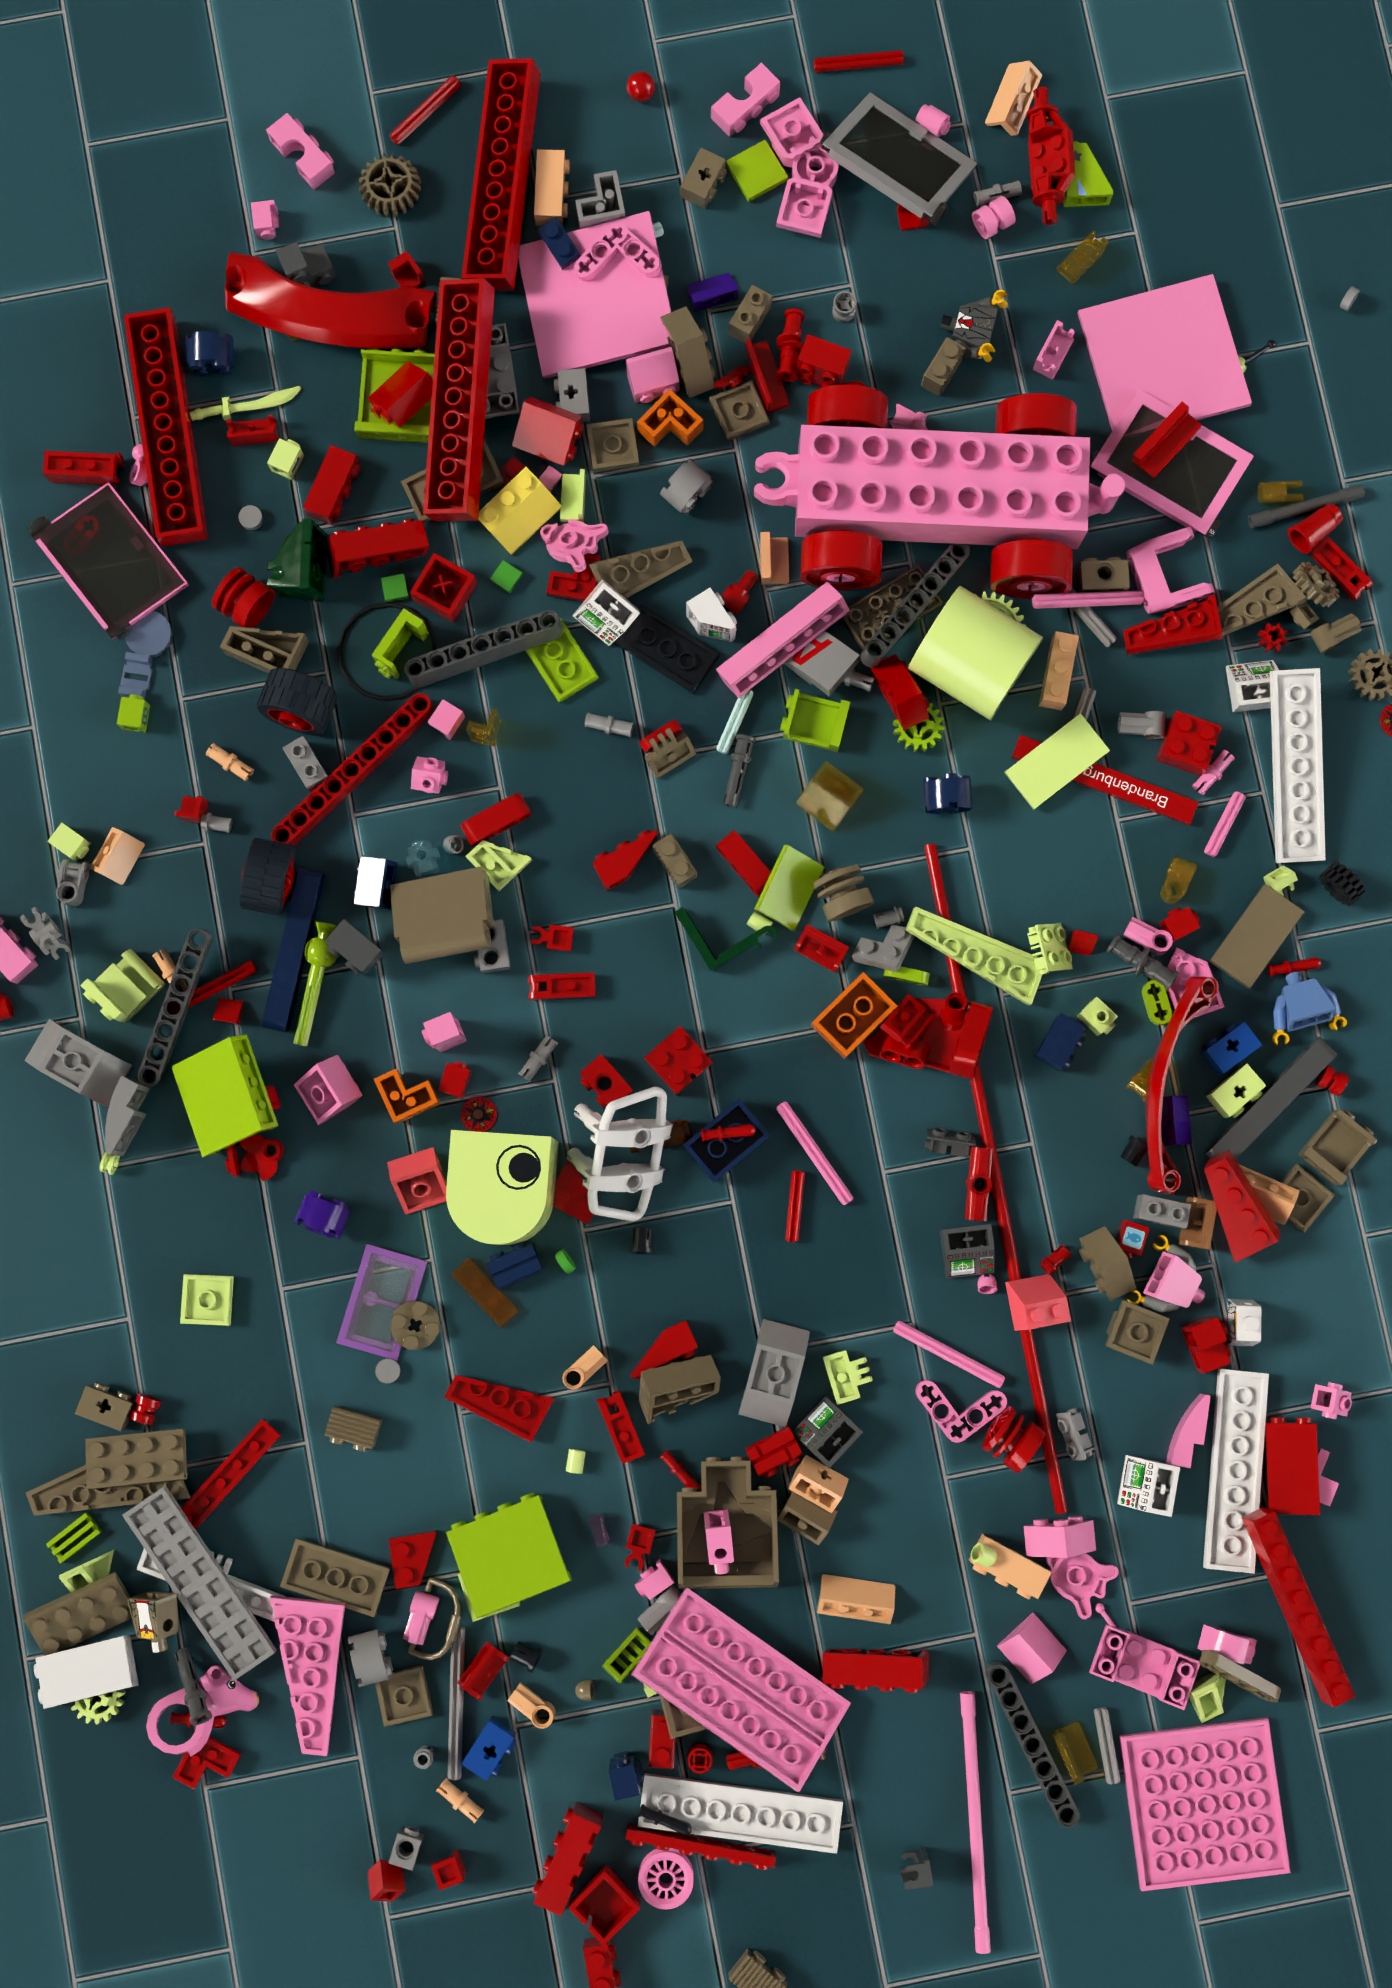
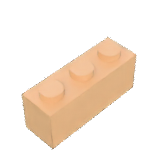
M537 149L534 202L536 226H543L555 217L563 226V218H568V203H564V196L569 195V181H565V174L570 173V160H566L565 150Z
M1055 631L1051 638L1039 707L1060 711L1065 707L1078 644V635Z
M982 1533L977 1544L982 1543L993 1548L997 1558L991 1567H984L974 1563L970 1556L969 1561L974 1564L972 1569L985 1576L987 1572L996 1576L994 1581L1007 1588L1009 1584L1018 1588L1016 1593L1029 1600L1031 1596L1038 1599L1052 1572Z

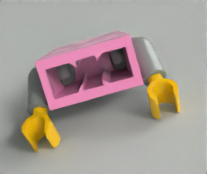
M1157 1236V1238L1164 1242V1246L1159 1247L1153 1243V1248L1157 1251L1166 1250L1167 1253L1162 1252L1143 1293L1146 1297L1141 1296L1139 1291L1132 1290L1130 1292L1137 1293L1139 1298L1135 1302L1128 1300V1302L1132 1304L1142 1303L1143 1307L1161 1313L1176 1311L1180 1306L1188 1308L1192 1301L1197 1304L1201 1303L1205 1297V1292L1198 1288L1202 1277L1196 1272L1197 1267L1191 1255L1174 1244H1168V1239L1165 1236Z

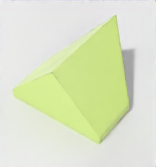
M114 1550L60 1574L59 1579L70 1592H73L109 1575Z
M1214 1672L1194 1681L1189 1695L1201 1723L1224 1713L1222 1703L1226 1679Z

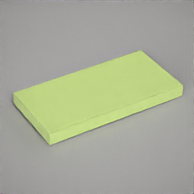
M1080 713L1004 773L1034 810L1110 750Z

